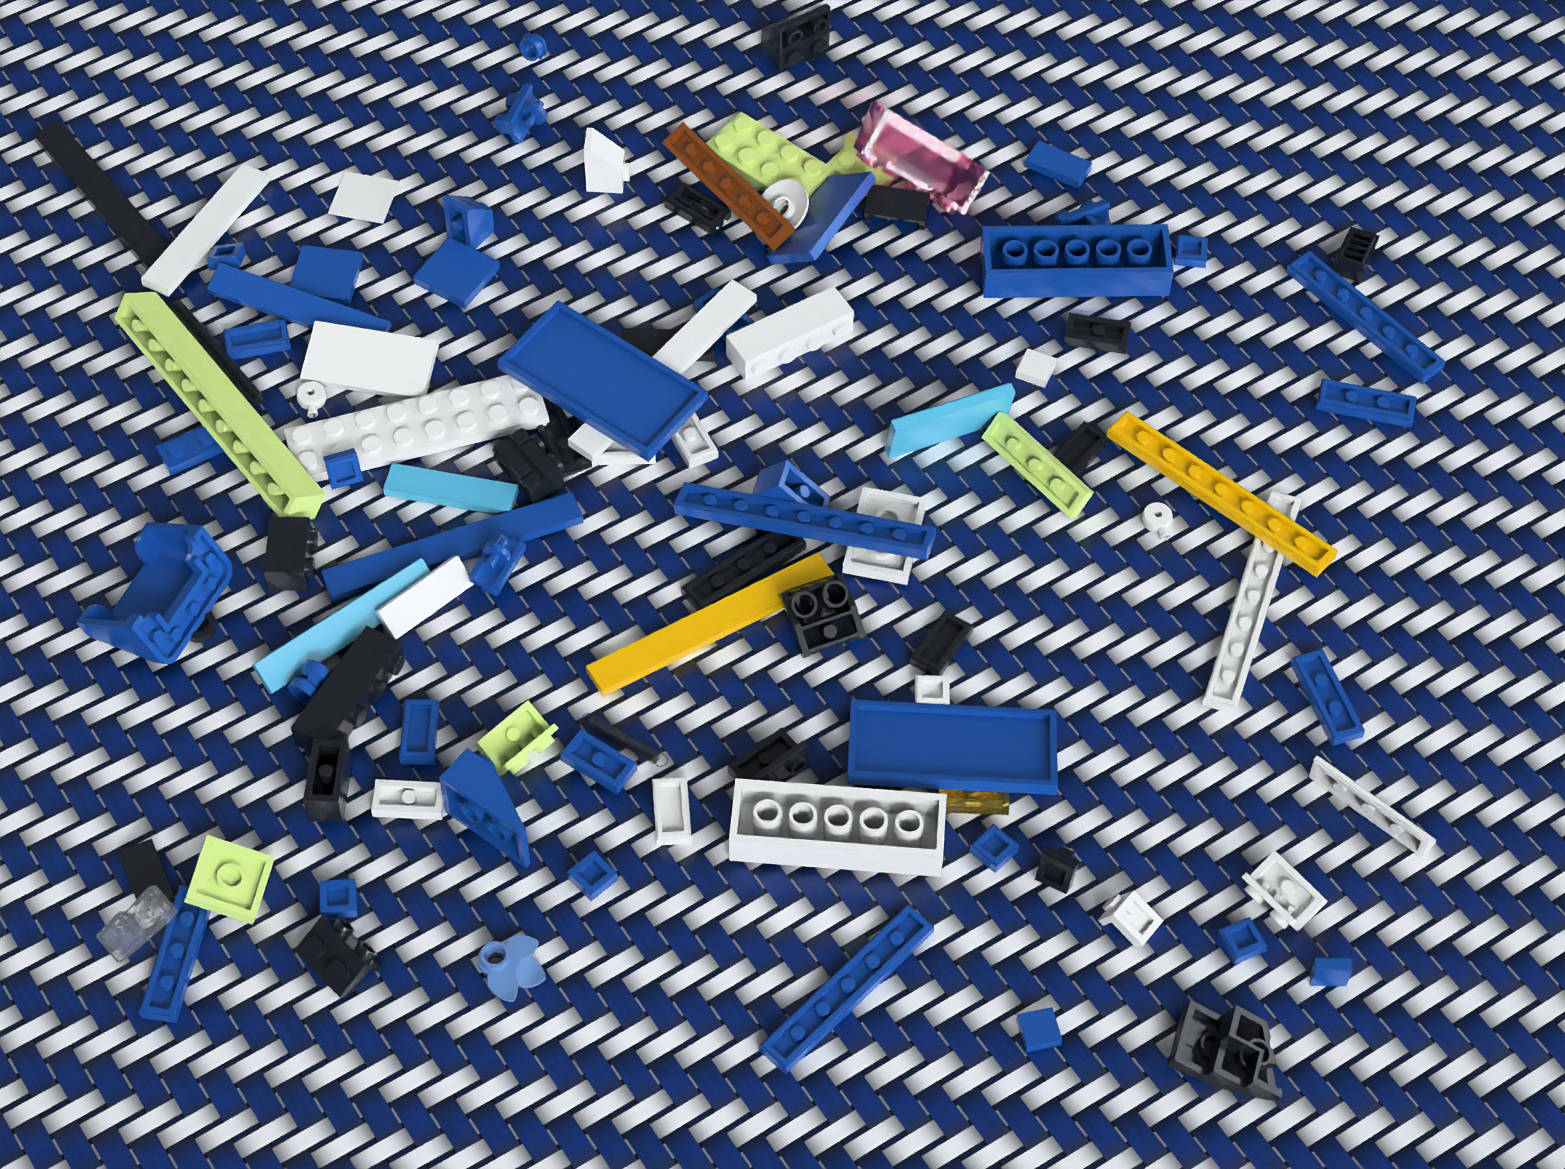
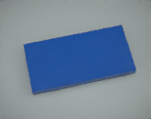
M869 171L828 176L809 200L808 210L801 224L775 251L771 249L766 257L770 263L784 264L815 261L875 183L876 178L873 173Z

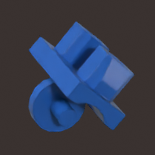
M523 84L519 93H509L505 100L508 113L497 114L494 120L500 134H510L514 143H522L530 127L533 124H543L547 118V112L543 108L544 103L541 100H537L533 95L532 84Z
M1106 199L1098 202L1088 200L1083 202L1079 209L1074 211L1061 210L1054 214L1055 225H1111L1109 219L1110 203Z
M496 531L491 541L484 545L482 549L483 554L468 576L469 582L480 586L483 592L498 596L527 549L526 543L511 540Z

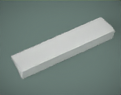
M1319 756L1314 758L1309 778L1418 856L1423 858L1436 843L1435 838Z

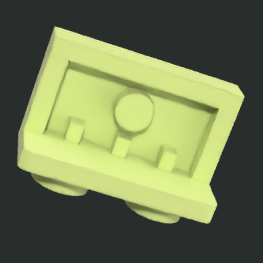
M526 701L475 743L474 746L481 754L492 761L500 777L508 770L514 775L530 762L525 756L533 749L541 753L555 741L551 734L559 728L555 723L549 726L533 705Z

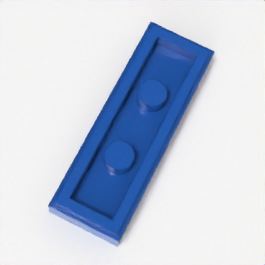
M1322 378L1316 410L1411 428L1417 397Z
M1319 649L1292 657L1290 665L1331 745L1335 746L1362 738L1365 729L1324 650Z

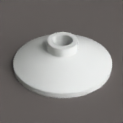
M780 180L769 186L761 195L795 229L806 216L809 206L808 193L804 186L795 180Z

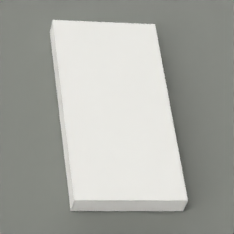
M315 321L300 379L303 383L316 381L323 386L402 399L427 395L439 343L437 340Z

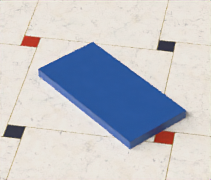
M559 300L497 361L499 370L647 462L656 455L708 399V391Z
M851 700L847 784L1057 795L1056 710Z

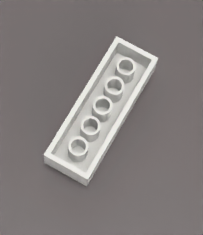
M735 778L729 834V861L941 877L947 794Z

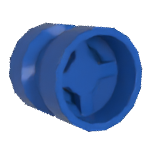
M310 659L301 668L302 674L300 677L294 678L288 686L290 694L306 706L331 674V671L326 666Z

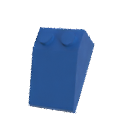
M467 748L439 777L445 812L524 868H527L530 865L526 828L492 761L485 755H476Z

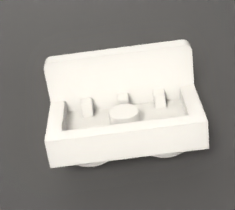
M1275 850L1251 875L1246 872L1242 876L1249 884L1244 890L1258 904L1263 900L1269 903L1274 908L1269 914L1284 929L1290 924L1298 932L1328 902Z

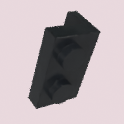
M780 728L728 765V773L734 779L781 782L790 774L796 775L804 769L808 762V745L804 741L797 744Z
M320 917L294 950L339 998H347L369 971L379 972L383 965L375 958L377 952L369 944L359 941L352 934L354 928L347 921L340 917L337 919Z

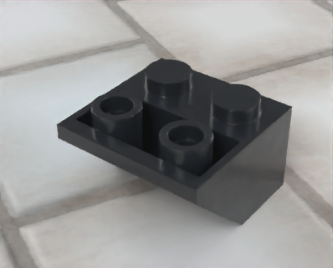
M828 4L811 6L761 28V49L779 71L829 49L830 6Z

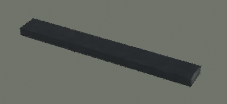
M60 121L33 134L38 146L142 266L148 270L169 247L168 244Z

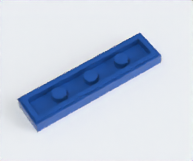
M179 885L139 1010L141 1018L177 1023L211 914L210 910L184 902L189 888L187 885Z

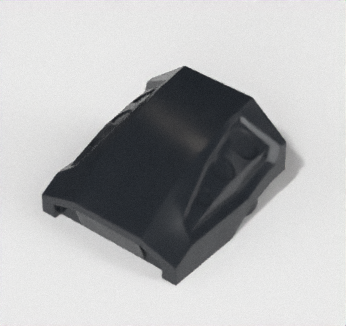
M843 573L823 577L778 593L802 658L866 637L856 603L848 589Z

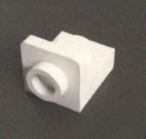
M1134 890L1123 895L1116 893L1110 897L1103 905L1105 912L1098 919L1103 926L1113 923L1136 948L1143 946L1163 922Z

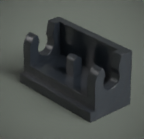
M873 184L868 191L864 211L865 222H871L873 216L919 223V230H925L930 208V193Z

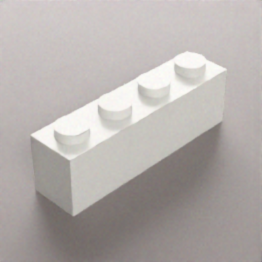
M832 286L727 335L726 356L745 381L756 376H762L770 369L783 363H789L796 357L809 351H815L822 345L836 338H842L853 331L854 310L835 286Z

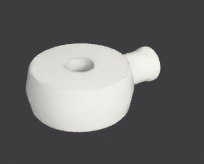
M308 381L299 386L296 398L299 405L308 410L307 416L309 418H316L318 416L317 409L325 404L327 393L319 382Z
M1163 503L1149 504L1142 513L1143 525L1149 531L1159 533L1161 540H1168L1171 537L1168 528L1173 522L1171 509Z

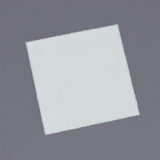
M345 171L328 214L383 224L400 181Z

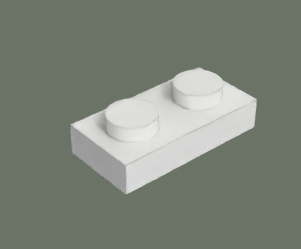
M375 780L371 807L373 817L443 819L444 801L440 782Z

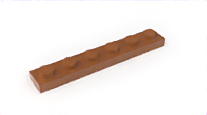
M684 122L662 142L687 169L773 251L796 230L788 220Z

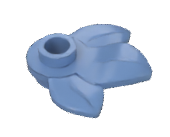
M515 935L504 943L498 941L489 942L479 951L477 956L478 967L487 975L489 990L499 999L513 1002L517 997L519 987L532 988L546 980L542 966L531 957L538 948L539 941L526 935ZM498 957L502 959L498 964L490 963L492 958Z

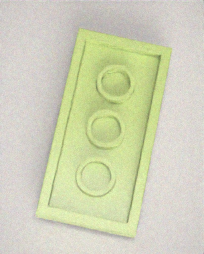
M740 112L706 142L745 181L763 192L780 180L791 179L804 186L810 199L828 176H834V169L743 112Z

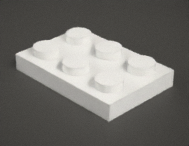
M863 487L856 513L922 525L927 498ZM847 546L842 573L907 585L914 558Z

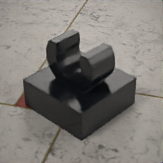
M1063 845L1059 851L1047 846L1042 854L1034 880L1067 894L1072 887L1080 862L1072 858L1075 851Z

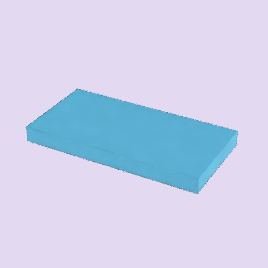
M1012 383L1003 384L893 419L884 449L888 459L989 427L998 412L1009 414L1016 393Z

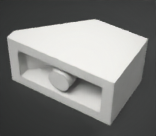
M587 128L584 145L587 192L623 193L624 181H630L631 172L630 163H625V150L594 128Z

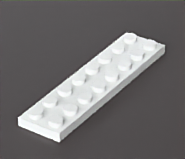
M504 375L283 430L289 451L316 482L328 480L323 457L354 448L357 453L360 469L365 471L510 435L520 428H524L527 431L537 428L538 425L543 424V426H547L546 423H549V416L541 395L511 376Z

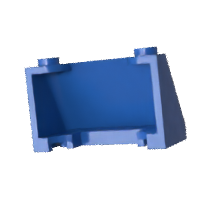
M146 522L135 540V551L138 558L143 562V567L111 612L104 605H90L82 613L76 624L91 638L154 663L171 664L178 659L190 641L192 633L197 631L205 619L204 615L206 612L208 613L230 582L233 568L228 556L202 525Z

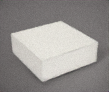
M1027 348L1016 370L1015 378L1045 388L1056 366L1057 358Z
M915 675V703L950 705L949 676Z

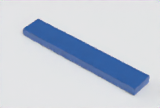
M1310 250L1287 266V274L1421 384H1424L1444 369L1446 363L1444 359Z
M220 262L207 287L209 294L281 319H286V321L312 330L315 321L389 332L392 326L388 320Z
M907 905L759 1045V1051L784 1074H787L934 933V926L910 905Z

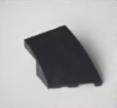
M1191 999L1183 1005L1167 1063L1168 1066L1205 1083L1242 1095L1271 1101H1278L1282 1098V1088H1277L1273 1071L1276 1060L1274 1051L1270 1046L1271 1036L1267 1021L1238 1005H1235L1222 1016Z

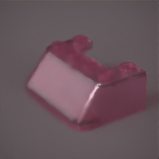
M873 101L867 111L854 144V148L858 151L856 156L862 162L874 169H877L878 165L883 166L881 171L895 180L899 176L909 180L907 185L909 188L916 191H927L934 195L933 202L952 215L956 211L963 215L966 214L990 174L988 170L970 157L876 101Z

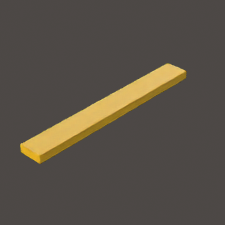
M1126 411L1107 430L1106 437L1315 577H1318L1336 558L1337 549L1129 411Z
M819 552L587 665L586 672L604 697L784 608L778 593L834 575V573Z

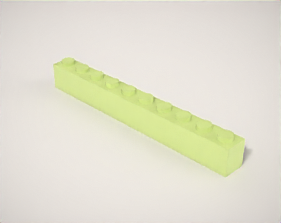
M156 292L125 293L114 319L278 517H310V519H315L326 496V493Z

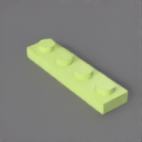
M998 412L981 437L1069 518H1076L1094 493L1006 412Z

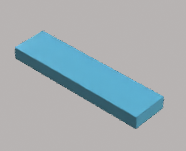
M396 463L391 464L383 488L385 496L494 515L512 511L519 492L517 484Z

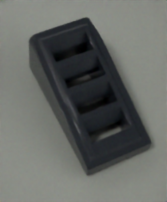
M1351 226L1336 256L1333 270L1341 277L1361 283L1380 235Z

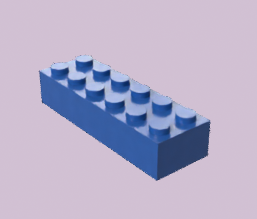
M1168 224L982 226L980 258L983 298L1170 295L1174 270Z

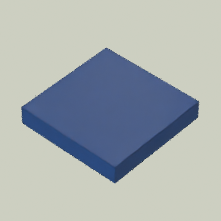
M448 237L413 276L414 284L466 309L498 272L500 261Z
M302 245L289 287L350 307L364 260L363 252Z

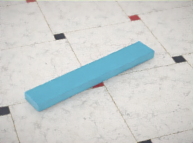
M423 559L415 560L252 664L269 694L274 693L294 678L299 677L302 674L301 668L307 660H315L320 663L355 641L366 625L371 628L380 625L381 621L374 611L430 573Z

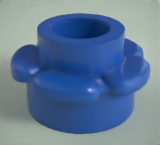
M527 33L523 36V40L519 44L522 56L529 61L541 60L547 53L545 40L536 33Z

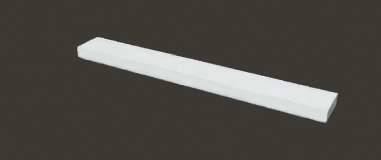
M732 279L652 358L682 375L757 301V295ZM586 423L568 438V446L592 462L614 442Z
M1270 490L1266 503L1295 522L1302 499ZM1256 536L1202 703L1203 706L1234 715L1284 559V555Z

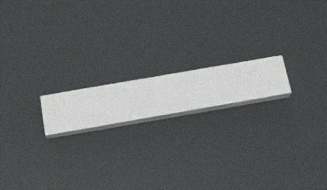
M242 163L141 277L142 285L169 297L269 183V174Z

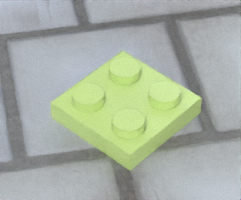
M206 835L184 902L253 925L275 857Z

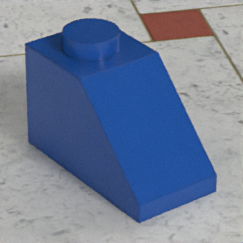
M446 195L442 199L447 237H451L476 249L495 231L493 211L486 204L479 203L468 196Z
M788 460L760 470L752 492L754 495L825 508L828 507L831 498Z

